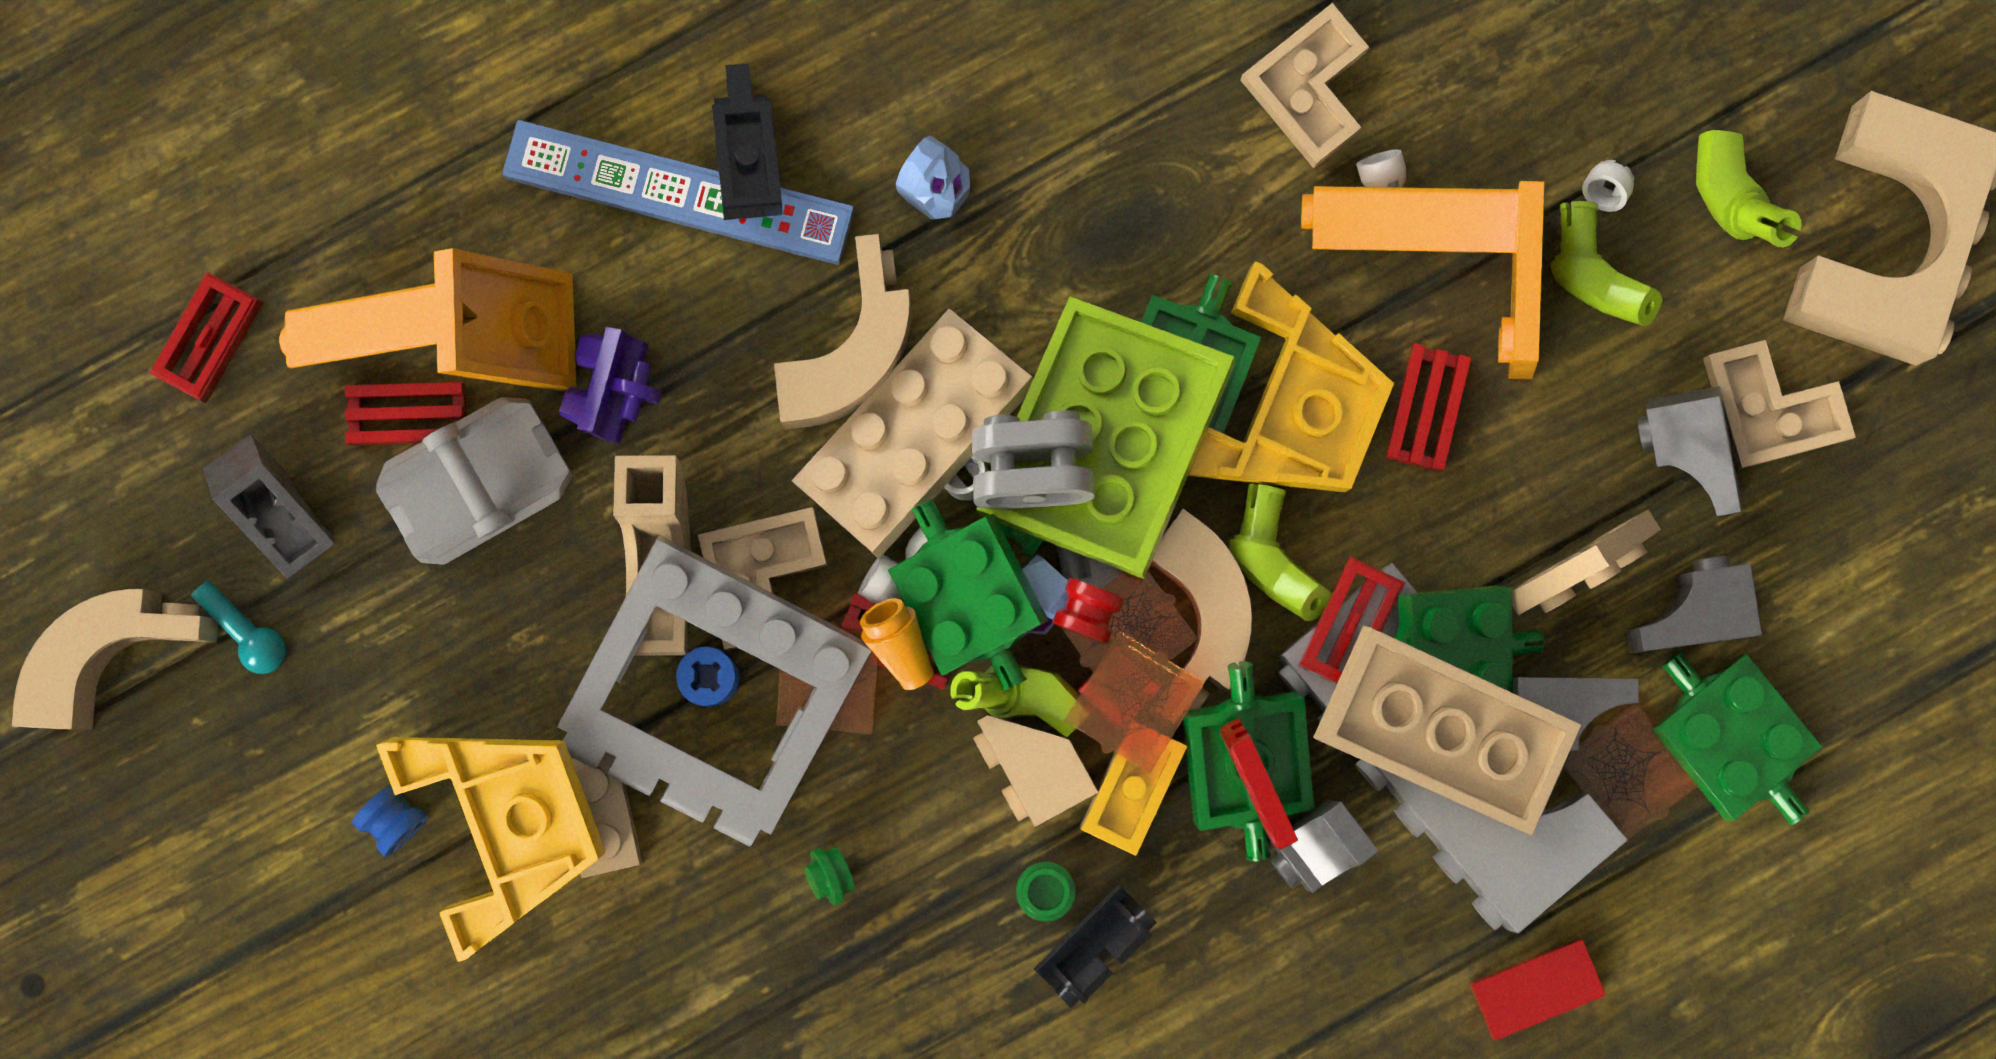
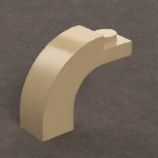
M879 234L855 237L862 308L859 321L851 336L838 349L825 356L774 364L780 422L785 430L822 425L853 413L885 382L903 357L911 328V298L909 289L886 290L888 285H897L893 250L882 251Z
M676 455L615 456L613 516L620 524L624 540L626 595L658 535L691 551L686 485L683 470ZM656 606L654 613L650 616L645 626L648 630L634 656L686 655L688 622Z
M1182 509L1163 535L1151 562L1152 567L1183 590L1193 606L1197 620L1196 643L1189 660L1172 682L1175 684H1171L1168 687V694L1166 690L1160 698L1165 699L1167 694L1169 698L1166 702L1165 700L1162 703L1161 700L1157 702L1156 706L1161 704L1163 709L1160 707L1152 709V712L1154 710V713L1158 716L1161 712L1160 717L1170 725L1174 724L1180 716L1183 717L1182 711L1197 709L1203 705L1210 694L1201 687L1207 679L1223 691L1230 689L1227 666L1234 662L1239 666V662L1245 660L1249 647L1252 622L1251 603L1247 585L1234 556L1211 529L1184 509Z
M145 589L112 591L79 603L57 618L43 632L29 652L16 686L12 727L93 730L97 684L104 668L117 653L134 643L145 640L217 643L218 623L213 618L199 616V605L162 603L161 614L162 593Z

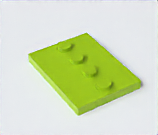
M1070 296L1017 417L1020 421L1043 420V415L1048 412L1068 410L1079 413L1080 420L1087 421L1092 425L1093 451L1085 456L1075 458V466L1086 467L1094 471L1095 498L1085 503L1019 509H987L978 506L976 510L979 515L985 517L994 514L998 523L1145 579L1236 364L1235 357ZM1051 460L1015 462V469L1051 466Z

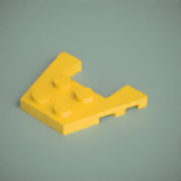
M1255 261L1247 273L1231 314L1285 338V343L1244 441L1241 442L1209 427L1188 476L1347 492L1352 489L1394 382L1339 333L1334 335L1310 313L1312 309L1296 294L1292 297L1271 278L1273 273L1268 268Z
M392 737L376 745L395 795L450 778L453 782L493 889L492 892L448 905L439 912L458 962L469 958L606 853L565 741Z

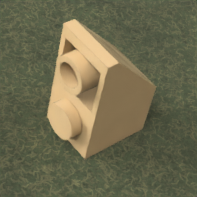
M988 715L977 721L983 732L973 737L989 769L1001 764L1012 785L1001 791L1018 822L1029 816L1034 827L1098 793L1069 739Z

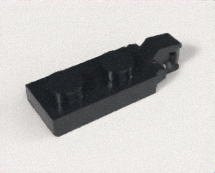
M749 63L725 65L728 97L714 98V105H712L724 220L782 215V198L771 101L767 100L766 94L752 95Z

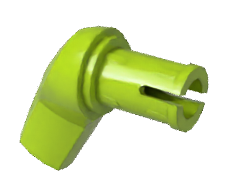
M1711 130L1699 135L1696 186L1711 215L1722 229L1735 239L1747 240L1756 236L1770 242L1774 246L1783 248L1796 241L1798 236L1783 231L1782 227L1786 225L1801 231V218L1798 213L1791 209H1784L1771 204L1766 192L1748 175L1744 156L1743 134Z
M1572 201L1571 207L1570 203L1560 204V254L1556 255L1555 260L1550 262L1551 272L1556 283L1579 300L1602 313L1641 326L1651 324L1661 307L1662 296L1657 289L1618 272L1607 261L1603 260L1601 255L1597 254L1596 226L1598 204L1589 201Z
M1249 484L1240 534L1234 535V538L1228 541V549L1238 563L1242 574L1259 590L1302 619L1313 621L1322 614L1331 593L1295 564L1285 551L1280 549V543L1276 542L1278 523L1286 491L1262 484Z
M1019 665L1027 680L1006 691L1003 690V686L992 666L985 673L962 671L955 676L951 684L952 699H969L959 700L955 703L962 710L984 708L991 716L996 718L1037 716L1065 738L1094 710L1058 673L1045 669Z

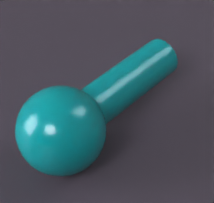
M208 579L190 595L239 644L238 657L247 670L256 674H267L275 671L282 665L286 657V644L278 632L266 627L256 628Z

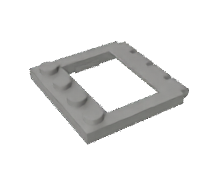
M658 535L557 727L567 732L563 741H565L572 758L596 769L605 752L615 756L606 775L648 796L651 795L658 780L661 779L667 782L668 785L660 802L702 823L711 807L715 806L721 809L713 828L750 847L760 829L770 835L772 834L871 650L863 640ZM656 606L815 687L804 708L799 706L771 759L774 763L759 790L601 710L615 682L620 683L648 630L645 626L650 616L654 613Z

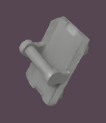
M500 397L463 419L436 430L426 436L422 442L386 461L376 483V492L398 526L413 556L421 563L444 565L558 501L573 478V474L531 401L522 398Z

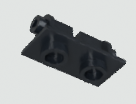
M1118 884L1103 900L1096 904L1093 910L1060 943L1054 946L1051 952L1034 970L1055 989V992L1070 1008H1073L1079 1001L1085 1004L1089 1000L1088 998L1113 974L1103 961L1112 954L1116 960L1123 964L1147 939L1149 940L1153 936L1149 930L1157 922Z

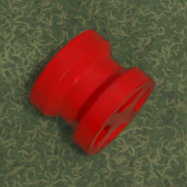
M1069 578L1065 587L1068 595L1064 608L1056 611L1052 623L1107 644L1112 633L1108 626L1113 613L1120 611L1124 598L1088 583Z

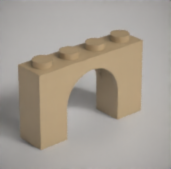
M1870 91L1852 105L1835 159L1890 177L1911 189L1922 202L1929 218L1931 237L1928 252L1922 264L1912 275L1899 278L1882 277L1817 256L1800 267L1783 321L1916 366L1937 357V354H1942L1952 338L1954 321L1949 320L1954 300L1959 299L1964 294L1969 284L1972 268L1966 265L1972 244L1976 245L1986 230L1989 212L1983 209L1989 190L1992 191L1996 188V132Z

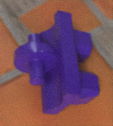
M606 327L604 335L584 334L581 336L575 355L577 365L593 370V375L588 391L570 387L564 393L559 413L560 416L578 424L577 429L605 441L620 444L627 420L637 421L642 401L659 404L662 392L647 386L652 365L645 363L644 359L649 344L628 336L627 332Z

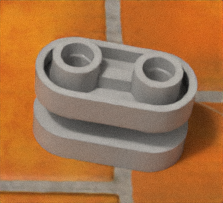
M1068 410L1048 412L1043 415V420L1020 421L1018 417L1012 415H994L985 418L984 425L972 430V456L976 460L991 463V471L974 476V504L987 509H1019L1075 505L1094 499V471L1086 467L1075 466V458L1085 456L1093 451L1092 425L1087 421L1080 420L1079 413ZM1051 460V466L1015 469V462Z

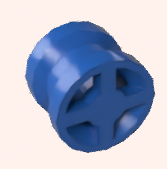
M708 646L695 648L688 652L680 661L676 672L677 686L682 695L694 704L707 707L720 706L731 700L738 691L741 680L739 667L734 658L725 651Z
M389 784L361 808L353 818L352 825L359 832H369L377 840L376 849L384 857H388L400 849L420 830L428 820L429 815L421 807H412L404 799V793L395 795L391 784Z

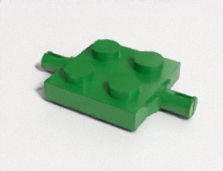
M1210 274L1198 306L1178 305L1152 294L1141 322L1235 357L1236 364L1209 425L1210 428L1224 434L1261 336L1233 326L1223 315H1220L1229 289L1232 287V282L1223 278L1216 298L1213 299L1212 296L1220 276Z
M934 498L911 509L928 541L920 547L914 556L888 569V572L905 605L915 610L923 640L941 675L950 673L969 662L989 659L1004 691L1027 680L1010 647L1014 646L1024 633L1049 620L995 515L985 516L964 528L949 530L935 504Z
M1495 585L1398 595L1399 626L1395 639L1512 693L1513 657L1515 655L1540 654L1544 649L1543 644L1532 643L1544 641L1540 630L1531 629L1529 631L1513 632L1511 587Z
M1682 651L1674 654L1668 661H1665L1661 667L1674 680L1683 694L1679 697L1674 709L1651 729L1726 822L1735 821L1756 802L1768 798L1789 825L1797 823L1802 819V816H1806L1810 809L1805 806L1788 785V782L1792 779L1796 769L1821 749L1822 746L1747 654L1740 655L1717 674L1705 678L1699 675Z
M1240 661L1239 666L1235 662L1227 666L1230 678V699L1218 705L1182 711L1185 744L1187 746L1186 754L1194 825L1199 831L1226 826L1244 829L1246 859L1249 861H1260L1259 855L1263 860L1271 857L1269 838L1219 733L1221 731L1220 726L1240 718L1256 747L1286 815L1313 811L1314 801L1305 699L1296 691L1266 697L1255 695L1253 663Z

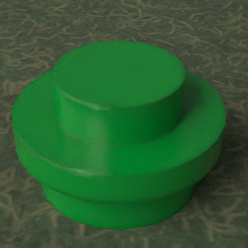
M820 847L811 850L810 858L812 864L805 866L804 871L812 892L818 900L827 897L833 906L842 903L844 900L843 895L855 889L852 875L843 855L837 847L823 851Z
M1042 861L1032 864L1023 871L1018 879L1016 896L1019 906L1024 913L1035 920L1043 922L1057 920L1070 910L1075 900L1076 890L1074 881L1070 873L1057 863Z

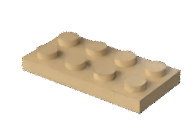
M948 309L893 369L885 382L858 407L794 477L792 482L879 559L916 519L911 509L935 498L972 457V430L984 425V419L989 416L1010 415L1025 399L1033 377L956 313Z
M1363 625L1313 738L1532 836L1581 724Z

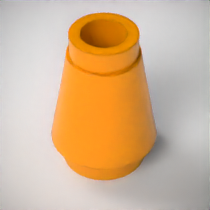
M898 598L881 601L868 609L860 619V625L863 628L861 634L863 642L895 679L899 681L903 689L912 690L926 684L932 678L934 670L930 665V659L915 610L905 606L903 601Z

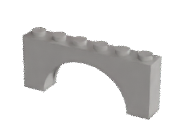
M1393 563L1381 569V571L1406 582L1400 594L1417 593ZM1380 584L1376 585L1337 668L1338 670L1343 672L1363 625L1370 626L1387 590L1386 587ZM1361 586L1343 601L1316 658L1317 660L1326 663ZM1398 600L1382 632L1394 639L1399 626ZM1316 623L1279 654L1277 658L1285 666L1278 674L1292 692H1299L1303 697L1309 695L1323 713L1316 718L1320 723L1337 683L1328 681L1312 671H1307L1297 666L1314 632ZM1361 759L1355 764L1373 788L1380 791L1386 786L1397 799L1400 805L1394 809V812L1407 829L1417 838L1424 832L1435 844L1439 851L1433 855V859L1444 873L1456 884L1464 879L1478 895L1471 903L1494 930L1503 925L1506 930L1517 934L1627 841L1626 837L1588 793H1574L1563 802L1543 810L1535 831L1531 836Z

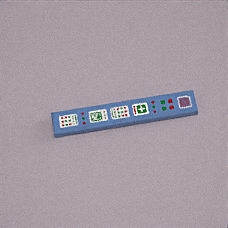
M517 120L502 173L506 180L839 266L855 211L853 206L780 187L782 215L724 220L719 171Z

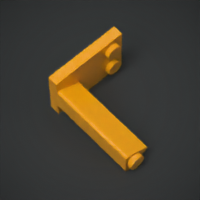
M1520 181L1518 189L1314 186V194L1302 195L1301 228L1313 229V249L1512 253L1510 317H1502L1498 337V363H1509L1508 379L1532 380L1539 361L1544 182Z
M454 248L434 252V284L287 310L285 312V327L279 336L280 347L286 356V364L289 368L437 344L438 373L555 391L568 390L570 387L577 388L573 273Z

